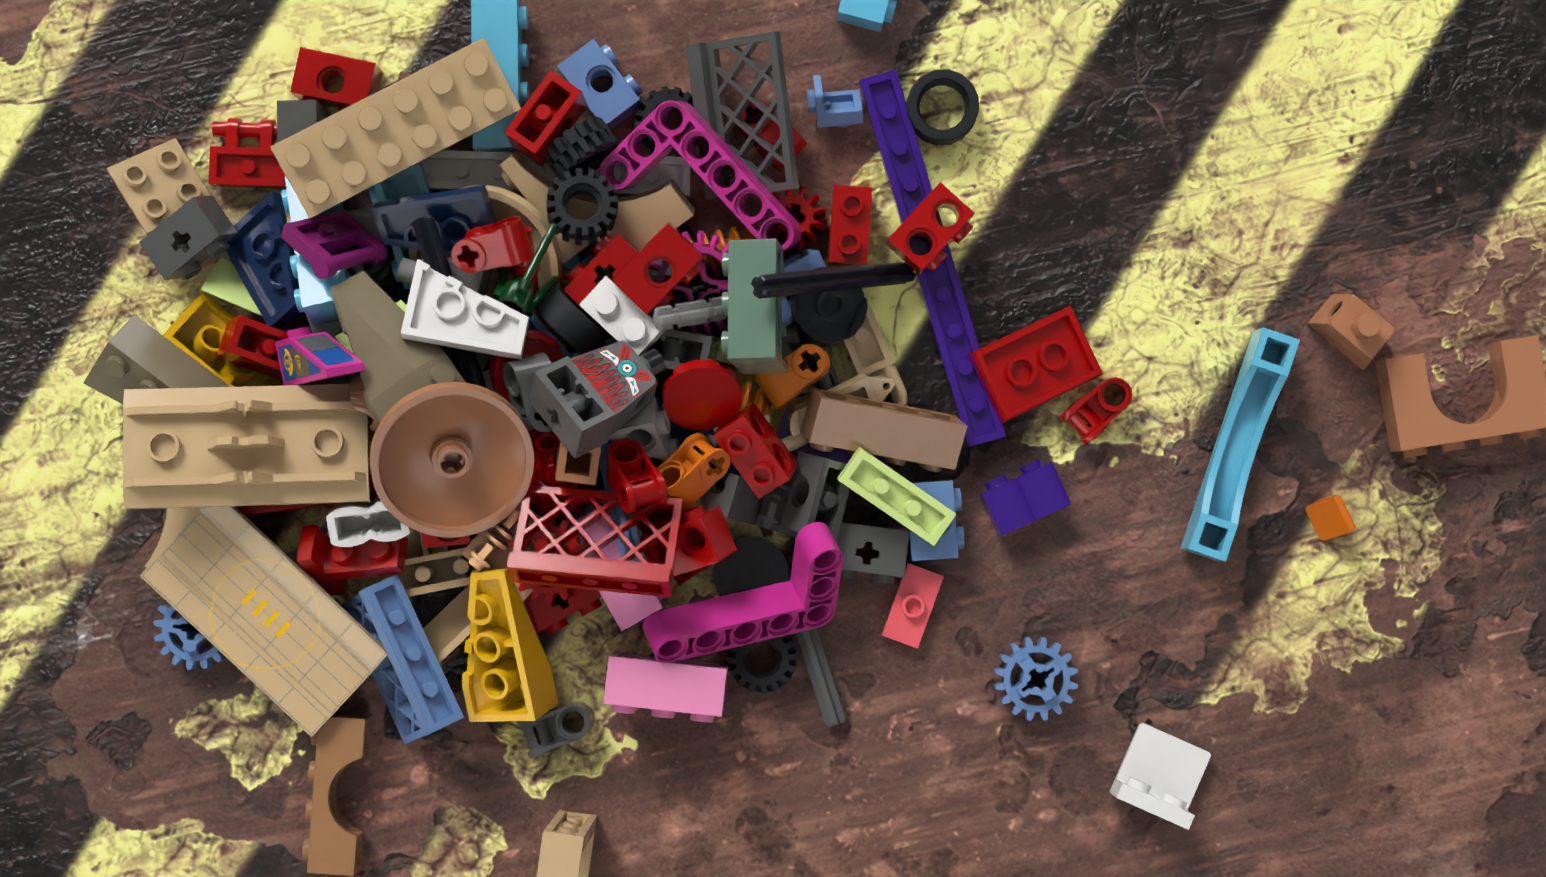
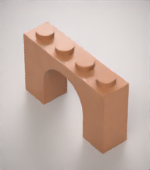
M1539 335L1488 344L1495 385L1494 398L1487 412L1470 424L1459 423L1449 419L1435 405L1430 392L1424 353L1375 362L1390 452L1403 451L1404 458L1428 455L1427 447L1441 445L1442 452L1466 449L1465 441L1479 439L1480 446L1503 443V435L1517 433L1518 440L1541 437V429L1546 428V375Z

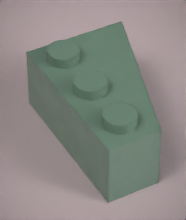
M776 238L729 240L728 253H723L722 256L723 275L728 277V292L722 293V312L724 316H728V331H723L721 335L722 353L727 355V359L741 374L788 373V361L782 360V337L787 336L786 323H782V299H785V296L759 299L754 296V288L751 285L754 277H760L764 274L784 273L783 248Z

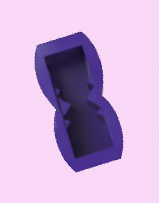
M1038 459L1020 467L1022 475L1008 481L1004 474L984 483L987 491L980 493L979 496L997 536L1005 535L1071 505L1053 462L1043 465L1041 459Z

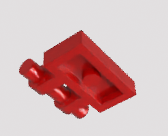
M228 118L227 122L213 121V137H226L225 146H210L209 185L217 187L287 189L285 174L270 149V146L274 145L277 139L276 120L263 119L261 123L242 122L241 118ZM242 138H260V148L241 147Z

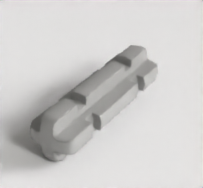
M722 296L709 298V302L701 299L674 304V308L671 305L656 307L652 314L656 329L661 331L673 329L674 324L679 328L707 323L708 318H710V321L725 320L727 318L722 312Z

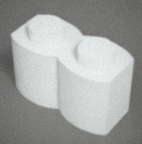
M379 497L373 500L370 499V502L336 503L326 516L330 542L332 545L339 547L357 546L369 539L382 542L395 541L407 536L412 530L397 520L385 508Z

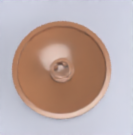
M465 382L437 383L422 387L406 395L382 418L371 445V476L376 493L385 508L404 525L431 536L447 538L464 537L480 533L495 526L508 517L520 504L533 476V445L524 420L518 411L502 396L475 384Z

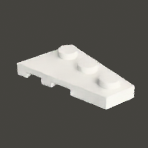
M417 259L401 329L402 339L522 359L529 317L487 295L483 296L467 288L461 281L451 276L447 277L431 269L429 264Z

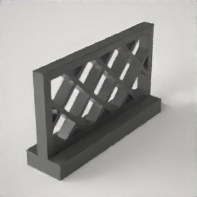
M769 32L686 45L694 109L754 175L766 184L765 187L770 192L798 189L799 183L780 32ZM769 42L771 58L763 68L750 56L759 43ZM748 45L744 51L738 47ZM729 48L740 57L730 73L721 67L720 49ZM746 63L759 73V76L749 90L736 80V77ZM765 80L775 87L776 97L769 107L755 96ZM731 85L745 96L735 112L725 104L724 95ZM750 102L764 113L754 129L740 118ZM770 119L780 128V138L774 146L760 135ZM736 124L749 135L740 150L730 143L729 134ZM700 136L698 138L700 158H703L709 152V143L703 136ZM755 141L769 152L759 168L746 157ZM775 158L784 165L786 182L776 183L765 174ZM729 165L724 166L720 172V180L728 187L735 182V171ZM703 180L705 200L720 199Z

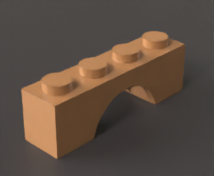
M334 713L316 734L311 737V744L316 745L315 761H310L308 769V783L313 784L312 799H308L305 808V822L310 823V836L305 838L302 848V861L308 862L307 873L354 876L361 871L364 831L351 825L341 814L336 800V788L344 769L353 761L362 759L370 754L372 716Z

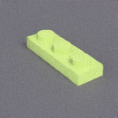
M861 447L857 448L837 477L838 481L933 546H935L956 516V513Z

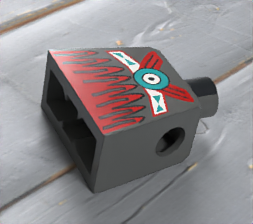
M619 341L570 358L616 414L610 436L651 403L657 387V380L654 376L666 369L665 361L656 349L638 356L630 344L625 341Z

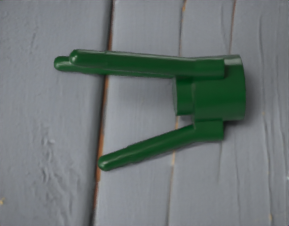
M552 223L549 226L523 277H514L507 282L509 267H500L497 287L492 294L493 299L527 317L532 316L536 306L559 281L557 276L551 277L534 294V286L531 280L558 228L556 223Z

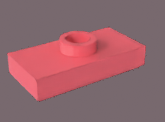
M907 563L904 577L901 578L881 635L918 649L944 576Z

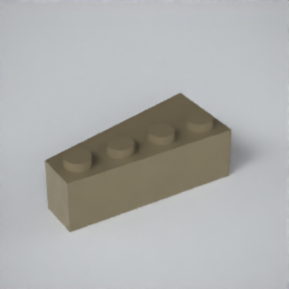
M135 314L110 339L83 382L85 385L123 404L124 389L230 387Z

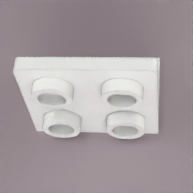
M1139 723L1110 789V793L1122 801L1189 830L1195 815L1189 812L1188 808L1211 754L1152 726Z

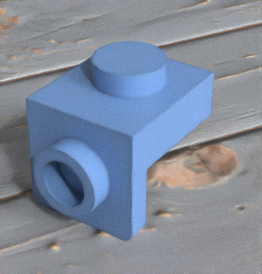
M813 75L814 89L806 90L808 113H816L817 128L831 126L848 127L853 124H863V109L859 89L823 93L821 75Z

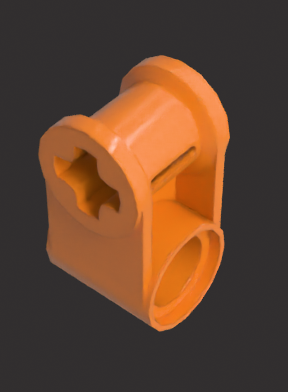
M805 344L782 359L783 361H788V373L758 374L754 378L776 411L792 402L805 389L828 373L830 357L823 348L814 344ZM807 353L813 356L820 355L821 359L817 361L819 369L816 372L809 368L803 369V365L807 362L804 357Z
M695 433L690 435L664 463L657 467L664 478L667 496L682 498L684 502L683 511L692 508L715 482L727 473L730 466V457L723 449L711 446L710 439L704 434ZM697 446L701 453H698L693 447ZM711 462L716 468L712 469L708 463Z

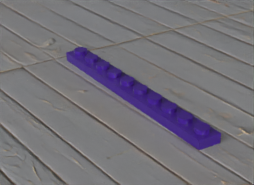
M895 69L859 80V86L899 220L902 224L929 195L932 188L913 125L907 114V104ZM937 210L935 213L936 220L943 226L939 211ZM916 236L909 241V246L913 253L925 255L930 252V244L926 238ZM948 244L943 249L948 256L933 272L926 268L921 275L916 271L915 273L958 417L967 425L965 434L967 447L1005 437L1006 435L1003 425L1000 423L968 356L969 353L980 348Z

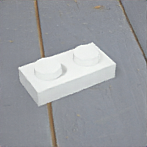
M607 276L579 304L618 342H628L638 356L645 354L665 332V330H657L653 319L648 314L646 315Z

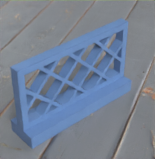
M398 574L364 588L358 592V595L341 604L342 608L383 645L388 655L372 672V675L404 744L427 736L464 718Z

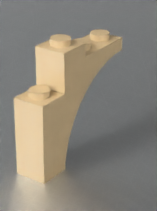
M516 150L500 163L501 168L504 170L500 174L511 190L516 191L518 189L525 199L536 207L548 221L546 201L549 188H553V181L533 168ZM671 179L652 190L617 197V219H615L612 231L608 229L607 234L612 238L617 233L622 234L640 251L668 221L675 228H678L694 216L695 208L675 181ZM586 194L575 195L567 203L569 214L580 220L591 218L598 208L596 201ZM561 233L555 234L561 251L562 265L589 245L588 240H582V245H575L574 239L570 238L569 242L562 240ZM600 237L596 238L599 243L601 241Z

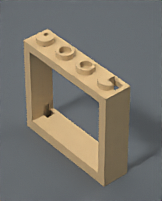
M564 810L557 812L543 830L537 877H589L597 815Z

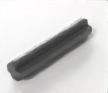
M815 628L798 632L796 635L824 723L827 727L842 724L846 721L847 717L819 630Z

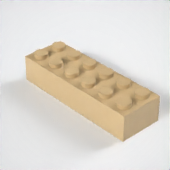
M482 38L270 146V149L310 219L520 110L521 107L485 38Z

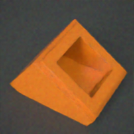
M1329 495L1305 508L1321 541L1356 530L1354 521L1342 497L1339 495Z

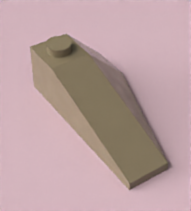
M364 271L330 289L343 333L349 338L353 354L364 362L365 371L359 372L365 388L363 396L367 407L379 424L386 413L399 400L415 390L443 382H465L446 353L438 345L402 339L401 329L405 312Z

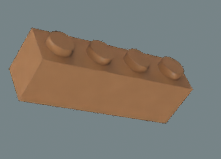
M811 388L800 432L812 448L820 451L832 452L833 448L847 450V453L853 456L857 448L861 447L869 454L883 456V460L891 464L903 466L906 464V461L919 463V467L925 470L941 472L942 468L956 470L967 425L956 415Z

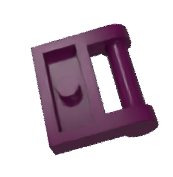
M344 209L284 224L281 234L282 239L312 264L313 272L319 279L333 277L337 271L364 263L370 265L384 262L387 257L385 245ZM353 246H357L359 248L334 256L330 254L332 252L343 250Z

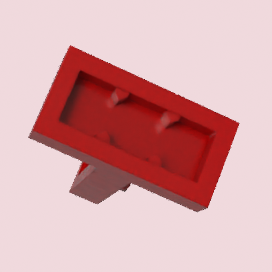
M317 524L302 526L296 561L331 596L343 595L346 591L347 579L403 574L408 538L405 536L399 540L389 542L369 539L357 546L339 547L331 544L330 538Z

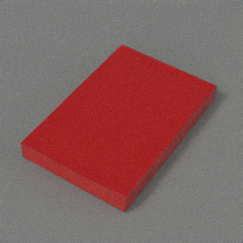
M1071 305L968 354L1001 424L1104 375Z

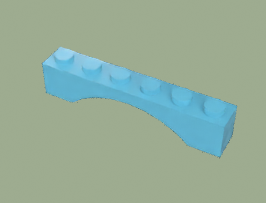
M1264 327L1253 331L1180 549L1215 561L1226 562L1238 527L1244 492L1253 460L1271 411L1289 375L1300 342L1299 339Z

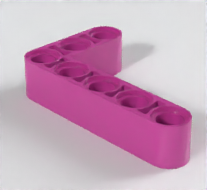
M670 100L658 105L600 165L599 177L602 174L608 178V185L613 184L615 190L629 189L636 186L675 149L756 239H774L772 236L773 227L777 223H782L789 232L786 243L780 244L783 251L793 248L800 240L801 228L796 219L687 102ZM675 107L681 111L683 116L682 124L677 129L672 128L668 123V114ZM647 134L655 141V150L650 156L645 155L641 150V140ZM700 136H703L709 143V152L703 158H700L694 151V143ZM618 162L624 163L628 170L627 178L622 183L614 176V168ZM726 165L732 167L736 175L735 182L730 187L724 185L720 180V172ZM751 194H756L762 201V209L758 215H752L746 208L747 198Z
M813 522L806 525L797 533L795 538L790 581L659 610L649 615L644 620L642 628L656 660L661 663H672L824 626L830 622L836 611L843 554L825 523Z

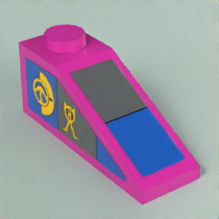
M310 327L292 329L287 331L288 338L275 342L284 385H303L365 371L364 362L326 331L312 334Z

